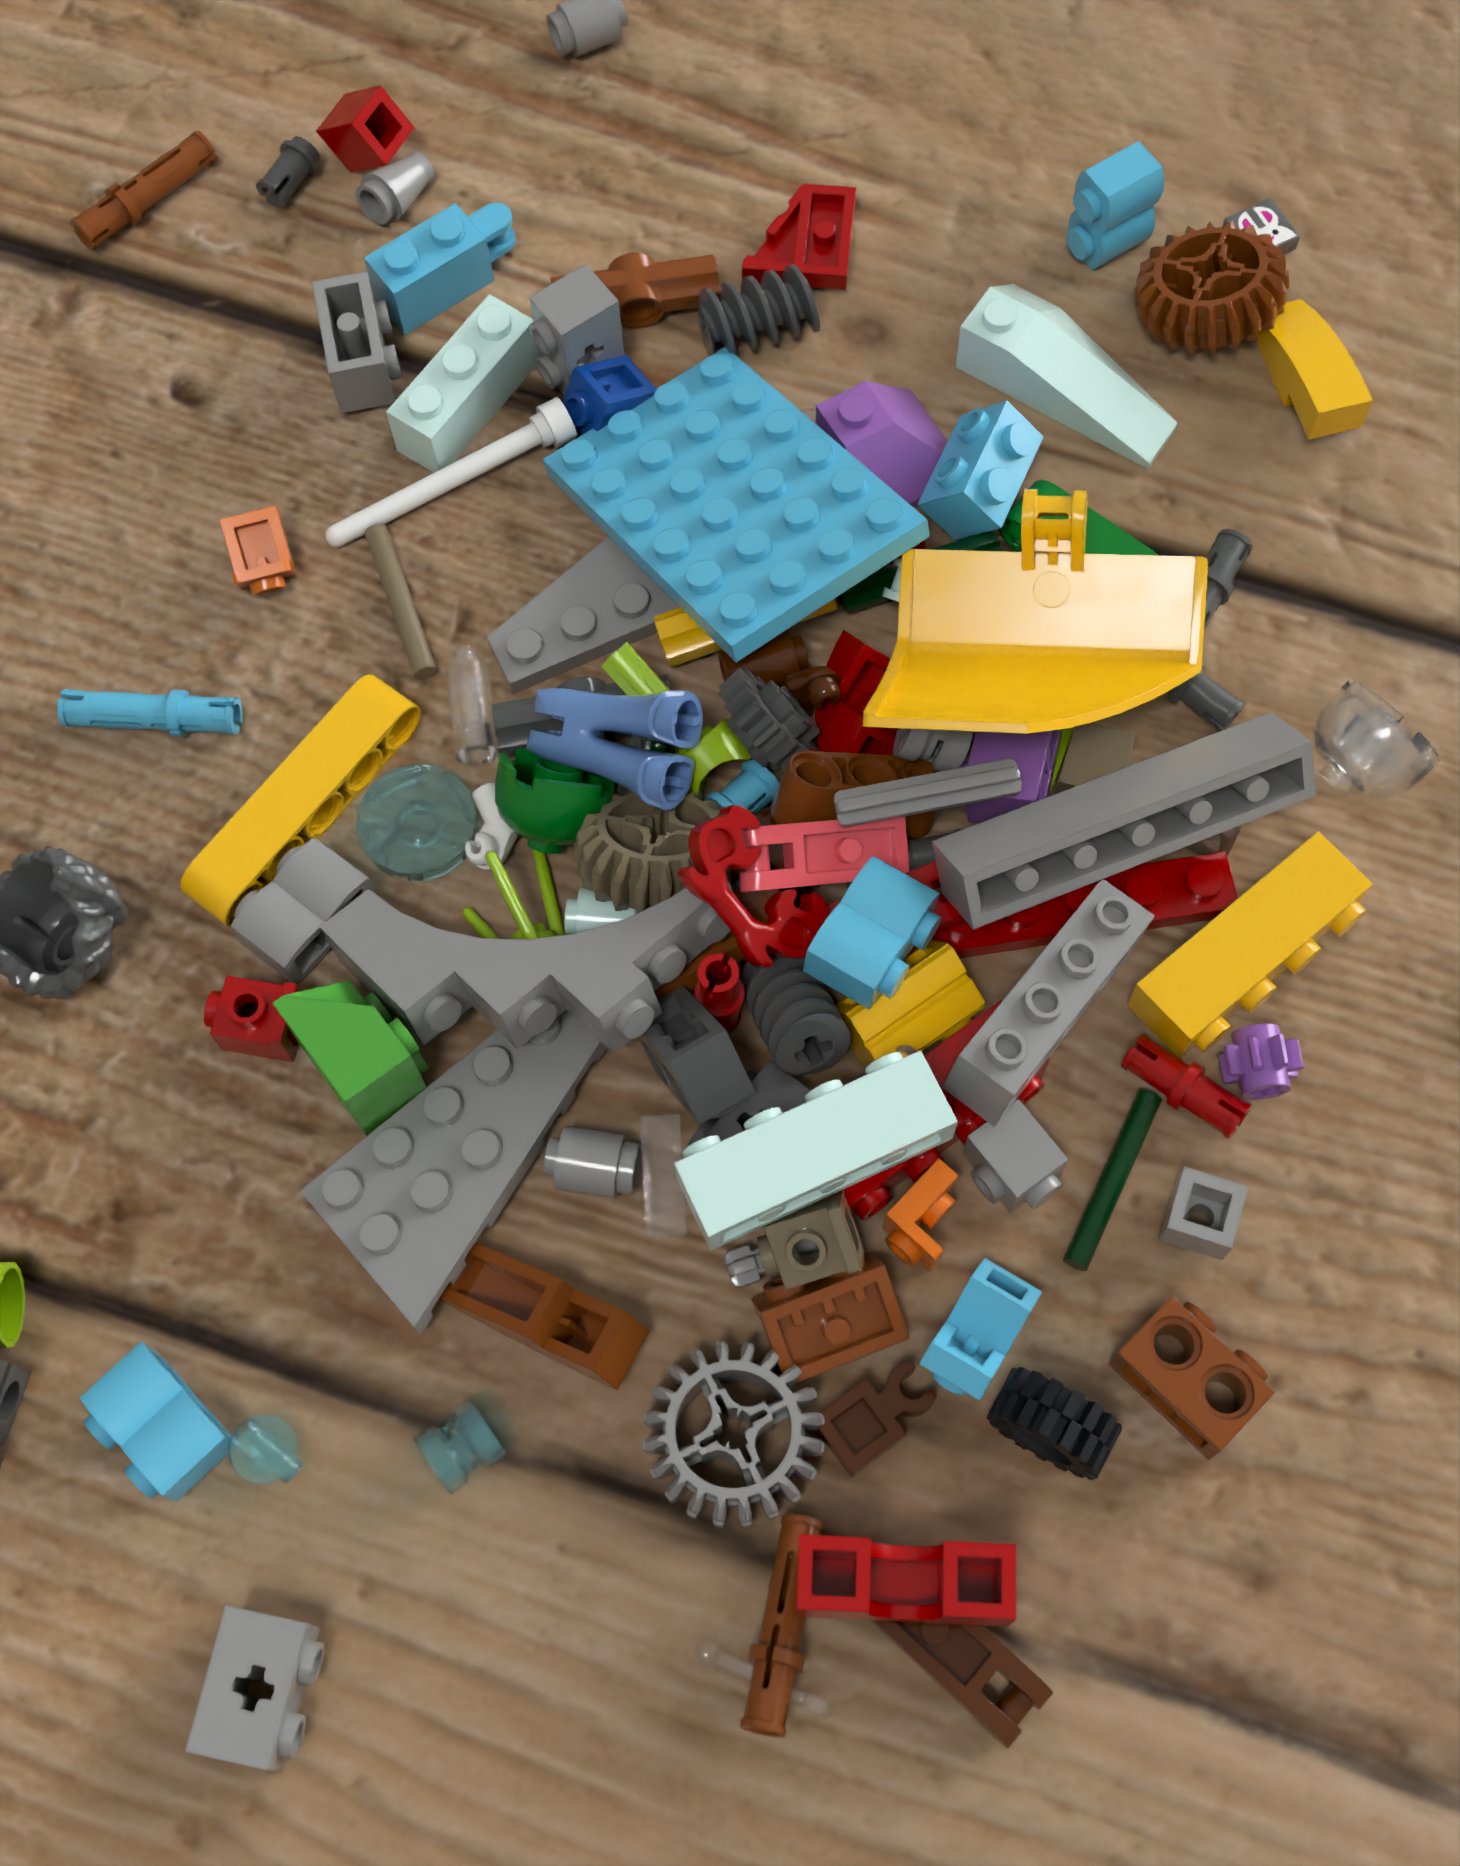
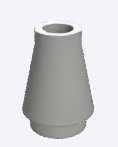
M413 152L404 159L365 174L362 177L361 185L356 189V198L360 208L370 220L377 224L383 225L387 222H397L423 188L434 179L433 166L422 153Z

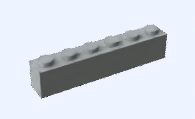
M1270 712L932 841L942 894L971 928L976 929L1315 797L1316 783L1312 741L1276 714Z

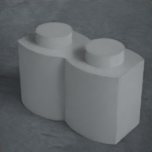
M315 837L301 847L297 846L290 849L282 857L277 866V875L273 882L263 887L260 891L255 890L248 893L238 904L234 913L235 919L231 924V928L240 944L291 983H298L305 978L331 949L320 926L367 889L375 893L371 881L366 875Z

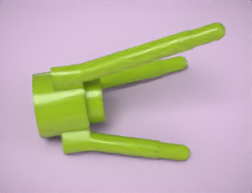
M533 849L535 868L550 930H546L543 923L532 924L497 853L491 850L485 855L486 861L494 875L493 877L519 928L510 939L530 940L565 935L546 854ZM471 907L463 909V917L481 938L500 939Z

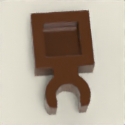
M912 1361L903 1362L896 1366L888 1377L886 1388L879 1394L876 1393L868 1380L864 1379L819 1412L824 1415L825 1423L819 1426L817 1431L850 1477L857 1474L905 1438L906 1432L896 1419L902 1415L907 1417L920 1416L926 1413L934 1404L937 1395L933 1390L926 1392L921 1398L916 1400L908 1399L901 1393L900 1383L910 1377L915 1371L916 1367Z

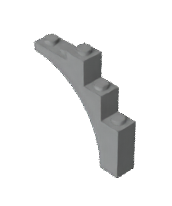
M686 888L674 896L627 919L580 933L530 940L479 938L437 929L399 912L370 889H367L320 926L338 960L370 993L373 992L383 1006L395 1018H398L423 1046L440 1032L451 1028L460 1016L473 1006L516 1049H519L532 1037L546 1031L553 1024L555 1018L567 1009L613 1053L630 1039L641 1036L650 1027L653 1020L662 1013L654 991L661 985L677 978L690 961L711 944L721 941L730 932V929L710 905L692 895Z

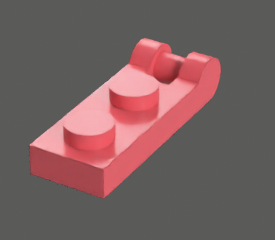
M905 816L846 828L841 827L837 820L766 825L760 826L756 830L742 831L745 846L747 848L759 846L761 853L759 858L745 869V872L739 873L741 892L853 882L872 856L903 873L910 871ZM770 844L783 845L784 869L771 870Z

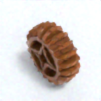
M1233 220L1224 227H1214L1211 221H1209L1207 227L1200 230H1194L1187 226L1185 235L1181 237L1167 235L1164 246H1155L1150 249L1149 259L1140 263V272L1136 279L1135 298L1143 328L1149 329L1154 341L1165 340L1170 351L1185 345L1190 356L1200 348L1209 349L1214 356L1219 347L1229 346L1237 351L1241 340L1246 339L1258 342L1261 330L1274 329L1275 319L1278 315L1284 313V306L1287 302V289L1290 288L1289 271L1286 270V260L1282 254V247L1273 244L1270 234L1257 235L1254 225L1238 230Z

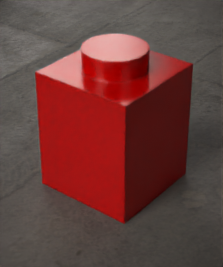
M379 85L344 94L318 127L316 133L351 173L386 166L415 127L383 87Z

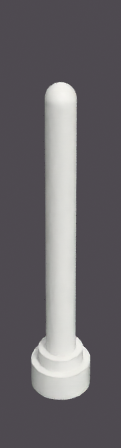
M558 397L537 406V413L529 417L530 424L331 525L325 534L327 542L333 547L344 546L365 535L366 529L375 524L384 525L539 444L543 448L552 444L559 448L576 439L577 432L567 409Z

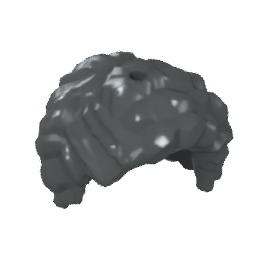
M45 847L41 852L34 850L31 855L21 853L12 862V872L5 871L0 876V974L8 978L11 986L22 988L24 994L28 996L39 994L43 999H68L73 992H76L83 985L84 981L92 979L98 974L99 970L106 968L111 963V952L114 947L112 944L114 938L113 930L128 919L127 907L122 901L118 889L114 887L112 879L101 870L95 869L90 862L84 861L62 848Z

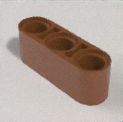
M823 751L797 752L792 755L770 806L771 816L778 824L837 820L834 808V794L840 790L930 774L937 771L932 768L930 762L918 759L914 762H909L894 755ZM940 810L905 816L907 838H920L927 835Z

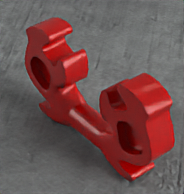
M731 805L722 807L717 817L706 820L691 830L688 837V847L694 867L678 869L679 879L692 895L709 904L735 935L737 945L745 959L754 967L768 968L773 966V961L767 952L787 959L805 957L809 945L830 915L828 905L818 893H806L800 896L801 909L794 905V900L797 896L796 890H781L775 893L764 906L765 913L768 915L767 924L754 919L729 889L725 871L727 868L733 871L746 869L759 858L761 848L759 846L747 848L743 840L742 831L759 829L760 822L751 811L742 806Z

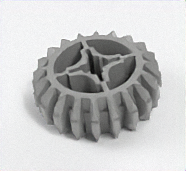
M725 1341L716 1343L715 1349L718 1362L707 1365L702 1351L695 1349L690 1352L692 1365L696 1370L695 1373L689 1376L677 1364L669 1367V1376L679 1387L676 1392L664 1386L656 1385L652 1391L653 1398L659 1404L667 1407V1411H647L644 1413L643 1421L646 1426L652 1429L662 1430L663 1434L651 1436L643 1440V1449L646 1454L657 1455L666 1453L667 1457L656 1462L650 1468V1473L654 1480H662L673 1474L676 1475L677 1478L665 1491V1496L671 1503L680 1500L688 1491L693 1494L687 1507V1515L690 1518L697 1519L708 1502L715 1505L712 1514L713 1525L723 1528L727 1521V1507H739L741 1527L750 1528L753 1524L751 1505L761 1503L765 1516L769 1520H774L779 1516L777 1504L772 1497L779 1491L793 1505L797 1504L801 1499V1493L798 1488L790 1481L793 1475L806 1482H813L815 1480L817 1470L811 1464L801 1460V1456L817 1457L824 1454V1442L816 1438L806 1437L805 1433L817 1431L819 1426L824 1425L825 1420L824 1415L821 1413L802 1414L801 1410L809 1407L816 1401L817 1393L813 1387L804 1388L792 1393L791 1389L797 1384L795 1382L801 1376V1369L798 1366L793 1365L778 1377L774 1372L778 1367L779 1355L773 1349L766 1354L760 1366L753 1363L755 1357L754 1343L744 1342L741 1347V1359L729 1360L728 1345ZM743 1382L752 1384L768 1392L776 1401L768 1405L764 1401L751 1407L741 1406L731 1399L721 1383ZM703 1392L712 1414L711 1421L704 1431L693 1437L694 1442L679 1449L678 1433L682 1417L691 1402ZM720 1405L724 1408L729 1420H738V1427L743 1421L751 1427L745 1432L746 1456L750 1463L744 1460L739 1448H730V1441H728L725 1447L716 1441L723 1436V1419L719 1408ZM788 1419L791 1430L789 1448L780 1465L772 1474L766 1477L760 1465L756 1447L761 1438L774 1431V1425ZM717 1460L728 1461L735 1465L748 1486L741 1488L716 1486L701 1479L690 1468L700 1462L706 1465Z

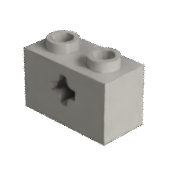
M587 264L582 265L529 297L533 316V323L529 325V330L534 342L538 346L539 358L535 360V365L541 378L549 388L554 389L558 387L565 395L574 367L625 355L619 301Z
M225 1605L185 1752L267 1771H283L286 1758L294 1759L303 1739L306 1717L303 1714H298L305 1684L311 1686L315 1684L322 1666L324 1643L317 1641L320 1627L301 1621ZM264 1679L268 1684L274 1685V1693L270 1700H258L255 1696L248 1694L249 1685L252 1680L263 1681Z

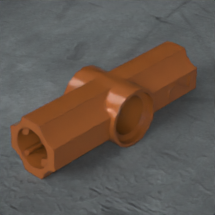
M640 252L627 253L614 259L608 266V269L593 271L619 301L621 325L631 329H641L655 324L663 316V312L697 308L700 289L710 287L719 299L718 270L713 254L655 263L654 259L647 254ZM564 276L550 277L551 284Z

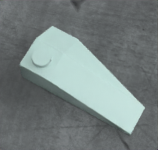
M1015 284L989 287L960 326L956 368L1146 469L1150 468L1177 428L1178 422L1061 308Z

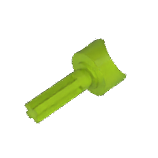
M628 642L615 651L601 665L627 696L648 695L670 690ZM726 718L714 728L710 725L705 727L701 731L700 742L694 748L673 746L680 750L676 754L693 759L695 763L694 773L687 794L696 791L697 796L700 793L701 801L704 799L703 789L708 773L714 767L726 761L737 759L749 760L751 758L741 740L729 729Z

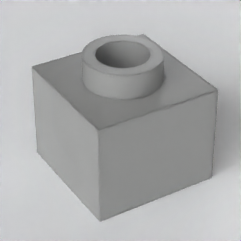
M1184 1166L1175 1180L1159 1240L1223 1260L1233 1247L1248 1186ZM1194 1210L1203 1212L1209 1219V1227L1189 1221L1188 1212Z

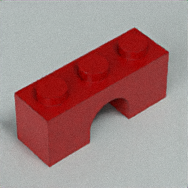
M799 1534L797 1617L1009 1627L1016 1620V1544L943 1541L942 1544L934 1546H898L875 1543L871 1541V1537Z

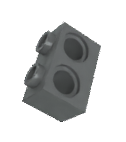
M683 985L658 999L662 1013L653 1020L650 1027L638 1038L659 1079L698 1125L709 1119H716L729 1114L738 1106L740 1101L756 1093L726 1029Z

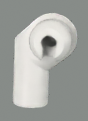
M495 782L484 784L472 793V798L484 824L480 831L476 833L474 841L468 839L465 844V854L468 860L477 867L490 870L485 858L486 853L491 850L495 851L503 864L518 837L500 818L495 803Z

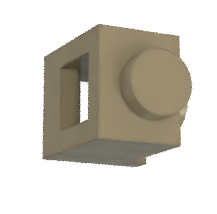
M843 1190L764 1226L766 1235L757 1238L759 1255L768 1276L780 1273L785 1289L845 1271L851 1274L862 1270L864 1248ZM807 1239L813 1241L818 1246L819 1251L800 1256L795 1251L794 1245L800 1240Z

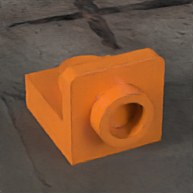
M940 1158L886 1213L882 1229L888 1234L885 1243L899 1259L911 1267H914L919 1262L929 1272L939 1263L944 1250L920 1226L923 1223L932 1230L957 1202L950 1194L953 1192L959 1175Z

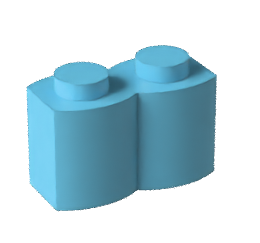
M1139 141L1088 168L1077 178L1075 194L1073 195L1075 210L1069 219L1066 240L1072 254L1077 259L1084 260L1092 271L1147 241L1154 231V205L1160 200L1163 193L1164 173L1163 167Z
M872 856L857 874L841 902L827 917L809 945L803 972L869 1010L881 994L891 999L899 989L909 970L910 965L903 961L914 946L923 951L938 929L942 917L935 914L934 911L940 893Z
M142 1341L79 1398L90 1412V1415L83 1420L85 1427L108 1450H111L117 1444L122 1448L132 1462L124 1469L126 1475L150 1499H153L160 1493L162 1496L177 1502L238 1445L227 1429L196 1397L168 1362L155 1349Z

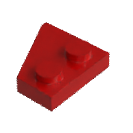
M802 183L789 200V207L786 212L777 216L766 230V241L753 257L748 254L742 261V279L746 276H753L758 283H761L763 273L768 270H774L782 280L784 267L795 264L808 280L810 287L846 290L856 204V187Z

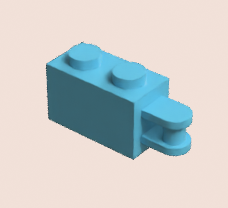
M454 203L364 257L375 300L386 299L390 318L404 335L494 281L491 262L511 251L516 244L515 231L511 227L513 222L512 213L509 207L502 203H490L467 216Z

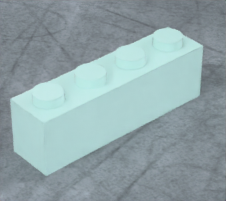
M920 1050L903 1058L901 1052L885 1055L868 1065L865 1069L867 1075L846 1085H843L839 1079L826 1082L808 1092L804 1097L806 1103L784 1113H782L779 1107L767 1109L748 1119L743 1125L745 1128L743 1132L723 1141L720 1140L718 1135L709 1136L684 1149L682 1152L684 1158L674 1163L676 1178L710 1251L953 1139L958 1121L922 1051Z

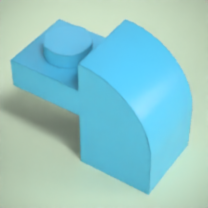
M984 1258L969 1279L950 1316L932 1340L919 1365L931 1371L936 1382L945 1389L959 1395L969 1394L980 1400L1020 1333L1042 1291Z

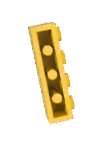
M1318 831L1136 984L1127 1006L1179 1059L1195 1046L1204 1053L1230 1030L1231 1025L1226 1020L1241 1007L1248 1013L1257 1009L1276 990L1277 987L1271 982L1286 968L1293 975L1300 972L1322 950L1317 944L1321 938L1331 930L1340 937L1365 914L1366 910L1360 903L1373 883Z

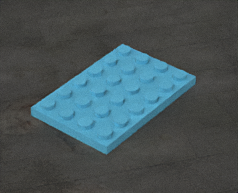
M725 347L669 382L661 385L655 391L654 396L637 407L614 414L609 419L608 425L599 431L591 429L542 459L547 475L735 662L740 661L930 537L928 520L734 353L730 354Z

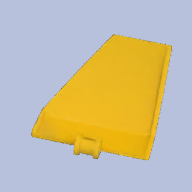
M1025 489L1021 516L1022 552L910 549L902 554L897 642L887 670L863 711V726L1029 734L1067 729L1092 723L1123 713L1153 700L1186 682L1202 670L1208 575L1207 558L1202 556L1085 554L1087 490H1074L1073 496L1038 495V489ZM1042 516H1069L1068 519H1041Z

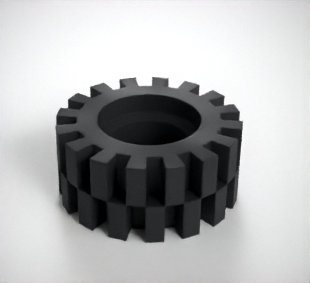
M1013 1367L986 1416L992 1427L999 1429V1433L1005 1438L1016 1441L1015 1444L1023 1450H1030L1036 1454L1035 1457L1046 1462L1048 1460L1058 1469L1065 1472L1068 1469L1075 1476L1081 1478L1085 1476L1089 1480L1098 1478L1122 1431L1121 1424L1116 1422L1117 1419L1112 1414L1103 1412L1104 1408L1096 1402L1084 1399V1394L1075 1389L1071 1391L1065 1388L1062 1382L1054 1378L1048 1380L1042 1373L1034 1370L1029 1372L1023 1367H1018L1017 1369Z

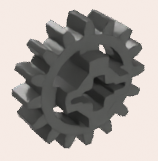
M740 667L719 686L720 691L718 694L726 702L724 707L732 714L727 719L729 729L737 735L747 748L749 755L762 767L769 765L775 772L780 768L785 772L792 755L795 753L819 751L817 740L814 738L820 733L818 724L801 706L798 698L784 685L779 687L772 680L765 684L761 677L758 675L754 676L748 668L742 669Z

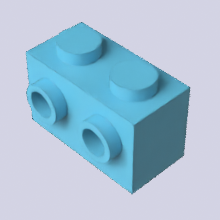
M1007 400L982 409L975 408L966 414L960 415L917 506L954 540L1000 529L1044 437Z

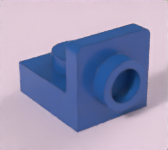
M624 355L574 367L562 403L567 409L575 429L583 435L591 429L599 431L607 426L609 419L614 414L637 407L654 396L657 388L631 359Z

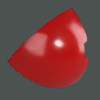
M845 630L842 631L826 665V667L835 671L840 679L838 684L841 690L840 700L833 707L830 699L822 702L823 709L816 708L815 722L820 728V733L816 736L819 751L893 755V745L898 728L863 726V711L879 686L891 657Z

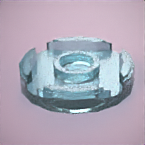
M410 764L387 772L370 785L359 803L356 828L365 854L380 871L392 877V874L398 877H407L408 881L424 882L447 875L466 859L465 844L468 839L474 840L476 831H478L479 818L470 790L455 774L435 765Z

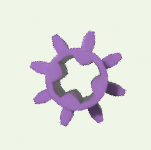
M1269 1023L1249 1025L1235 1030L1231 1034L1233 1045H1225V1053L1219 1055L1224 1084L1239 1083L1243 1098L1251 1100L1268 1099L1288 1093L1291 1090L1290 1079L1297 1078V1071L1304 1069L1298 1038L1284 1040L1280 1027Z

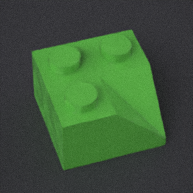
M348 980L286 994L273 1002V1005L298 1044L366 1137L427 1088L421 1075L428 1071L429 1067L418 1052L419 1046L398 1018L392 1019L373 992L363 998L351 981Z

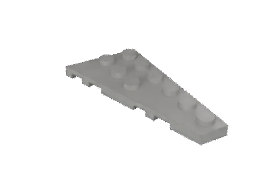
M608 536L487 636L489 648L513 695L614 652L626 642L633 644L658 633L653 616L679 608V606Z
M567 1009L555 1018L553 1024L546 1031L535 1035L519 1049H516L496 1030L300 1191L420 1336L434 1316L430 1311L449 1283L454 1285L467 1265L464 1259L484 1228H491L545 1145L543 1138L558 1114L564 1115L576 1097L574 1090L592 1062L600 1060L607 1049Z

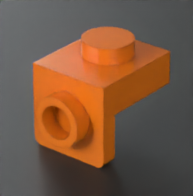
M276 505L219 519L234 570L232 577L237 587L240 589L250 587L252 595H261L285 588L284 578L297 575L280 513Z

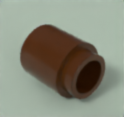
M788 629L738 662H735L724 650L718 651L723 681L741 667L742 669L748 668L754 676L758 675L761 677L765 684L772 680L779 687H782L789 674L809 669L808 657L801 636L791 637Z

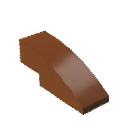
M475 1242L464 1259L467 1263L454 1285L451 1283L447 1285L439 1300L516 1342L618 1390L649 1330L627 1311L575 1290L562 1278Z

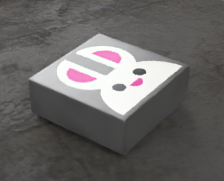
M1272 198L1224 219L1222 227L1233 220L1238 230L1254 225L1257 235L1270 234L1273 244L1282 247L1283 255L1295 250L1300 239V235Z

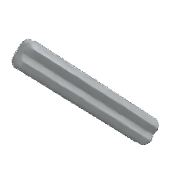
M1008 758L840 790L834 794L835 814L839 825L846 828L1014 796L1021 792V774L1016 761Z

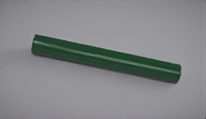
M1138 1090L1065 1253L1064 1263L1080 1271L1088 1270L1162 1102L1158 1095L1150 1091Z

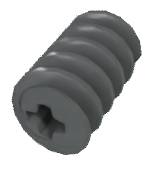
M795 264L784 267L782 280L774 270H768L762 275L761 286L753 276H746L741 281L740 293L732 282H725L721 284L719 299L710 287L700 289L698 295V322L708 356L715 354L716 343L722 342L730 354L734 353L736 355L737 337L743 336L751 350L757 349L758 331L764 330L772 344L778 343L779 326L785 324L792 338L799 337L801 319L807 320L813 332H818L820 329L819 313L813 291L808 280Z
M767 952L773 961V966L768 968H756L747 961L739 977L744 985L746 1006L753 1016V1021L760 1031V1035L767 1046L775 1066L786 1074L797 1076L816 1074L833 1067L844 1057L850 1046V1031L825 984L803 972L805 957L787 959Z

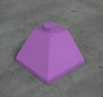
M864 381L816 405V424L912 507L917 506L948 441L914 393L907 389Z

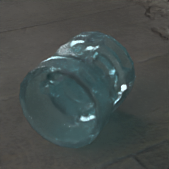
M470 1398L453 1410L451 1420L446 1423V1426L441 1429L430 1426L413 1438L422 1455L451 1495L468 1483L469 1471L478 1468L480 1465L491 1467L508 1455Z

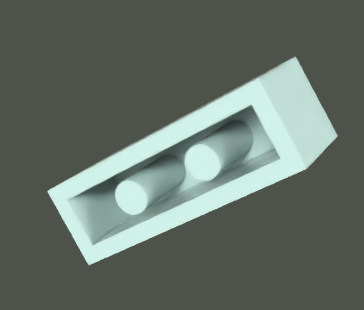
M489 294L386 411L397 451L433 473L454 463L535 369V360L539 358L538 346L534 342L529 330V325L533 323V319Z

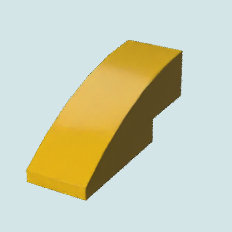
M1302 299L1286 302L1284 313L1278 315L1275 319L1274 329L1261 330L1257 342L1283 406L1294 405L1308 440L1362 427L1373 399L1345 346L1330 325Z

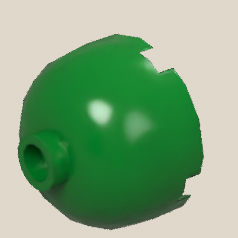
M517 748L515 760H510L505 751L499 754L495 780V803L500 818L515 834L528 839L527 846L542 853L557 854L563 852L564 845H574L577 832L581 829L585 817L588 814L600 813L602 806L612 801L613 795L617 792L618 784L586 771L550 762L526 750V748Z

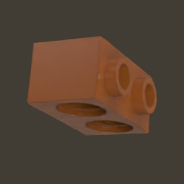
M1171 1296L1118 1351L1108 1365L1205 1458L1210 1460L1234 1438L1272 1397L1275 1391L1264 1382L1268 1376L1255 1359L1239 1349L1233 1353L1213 1334L1216 1331V1327L1200 1308L1190 1302L1182 1305L1176 1298ZM1170 1335L1179 1340L1185 1351L1184 1363L1173 1365L1160 1359L1154 1349V1337ZM1207 1383H1222L1233 1392L1236 1401L1234 1413H1221L1209 1405L1205 1396Z

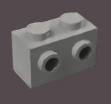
M367 271L313 281L312 285L328 374L341 413L394 403L396 400L392 380L400 379L402 376L395 345L385 346L383 335L393 333L386 299L375 301Z

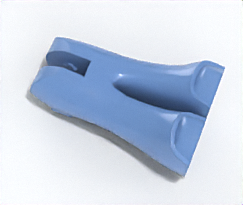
M566 688L537 690L533 711L551 715L552 718L564 721L562 731L548 730L547 732L530 729L526 750L550 762L586 771L611 780L633 792L645 803L667 811L675 808L685 798L694 773L695 763L692 758L606 740L604 734L606 731L648 738L680 748H694L700 742L703 725L702 706L694 693L690 691L667 690L648 695L623 696Z

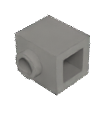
M1019 1099L1012 1104L995 1127L986 1122L968 1135L962 1153L975 1169L971 1172V1177L980 1192L993 1204L1000 1200L1010 1214L1026 1202L1032 1209H1035L1058 1192L1063 1186L1058 1178L1061 1176L1068 1161V1158Z

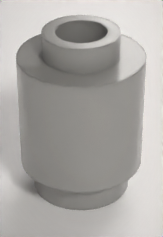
M567 0L557 4L556 11L546 15V22L551 40L558 54L563 57L571 53L574 57H578L621 40L622 27L627 26V15L621 0Z
M564 1126L560 1138H549L544 1159V1175L554 1176L555 1190L616 1199L619 1193L633 1195L640 1168L641 1144L627 1142L626 1135Z

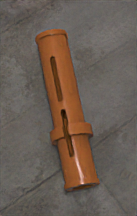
M198 130L194 131L182 143L163 154L130 180L121 185L114 183L105 190V197L88 210L70 220L71 226L74 227L73 231L80 241L92 251L118 230L127 225L134 227L142 221V214L149 210L150 207L177 190L197 173L217 162L218 156L214 153L216 152L205 135Z
M784 1514L781 1517L780 1523L782 1526L772 1576L769 1582L759 1642L750 1646L748 1662L753 1664L754 1667L744 1717L740 1723V1727L746 1731L775 1738L785 1737V1725L795 1674L803 1673L805 1656L800 1654L799 1651L806 1617H797L799 1534L822 1535L825 1528L823 1522L799 1514Z

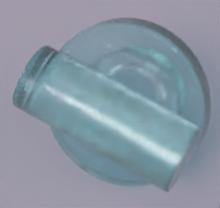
M262 1414L247 1418L237 1426L230 1438L228 1446L230 1464L233 1470L246 1481L256 1484H267L280 1479L283 1483H287L297 1474L303 1464L296 1456L297 1441L293 1430L284 1420L276 1416Z

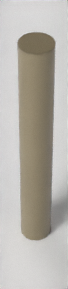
M383 524L372 525L366 529L365 536L413 674L419 680L430 678L436 674L437 668L387 527Z

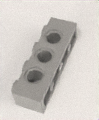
M1100 880L959 1054L942 1088L995 1127L1131 954L1155 915L1106 880Z

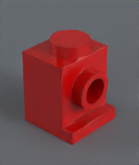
M227 975L222 991L213 990L207 998L204 1009V1024L206 1027L211 1028L210 1035L221 1050L294 1062L299 1044L273 1005V1002L283 995L301 990L296 983L284 981V985ZM247 1006L258 1008L252 1016L244 1017Z

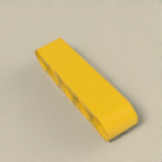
M367 674L361 677L194 858L181 878V892L231 928V924L235 919L234 913L240 901L248 893L255 890L260 891L263 887L273 882L277 875L276 870L280 860L290 849L297 846L301 847L314 837L319 840L408 741L419 724L421 709L375 675Z

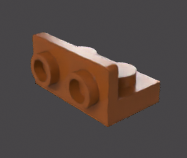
M872 1252L864 1254L862 1270L851 1274L848 1271L841 1272L790 1289H785L782 1278L779 1276L764 1284V1293L751 1298L755 1312L761 1319L771 1350L773 1349L779 1355L778 1370L780 1375L789 1367L796 1365L801 1369V1376L797 1382L910 1339L886 1267Z

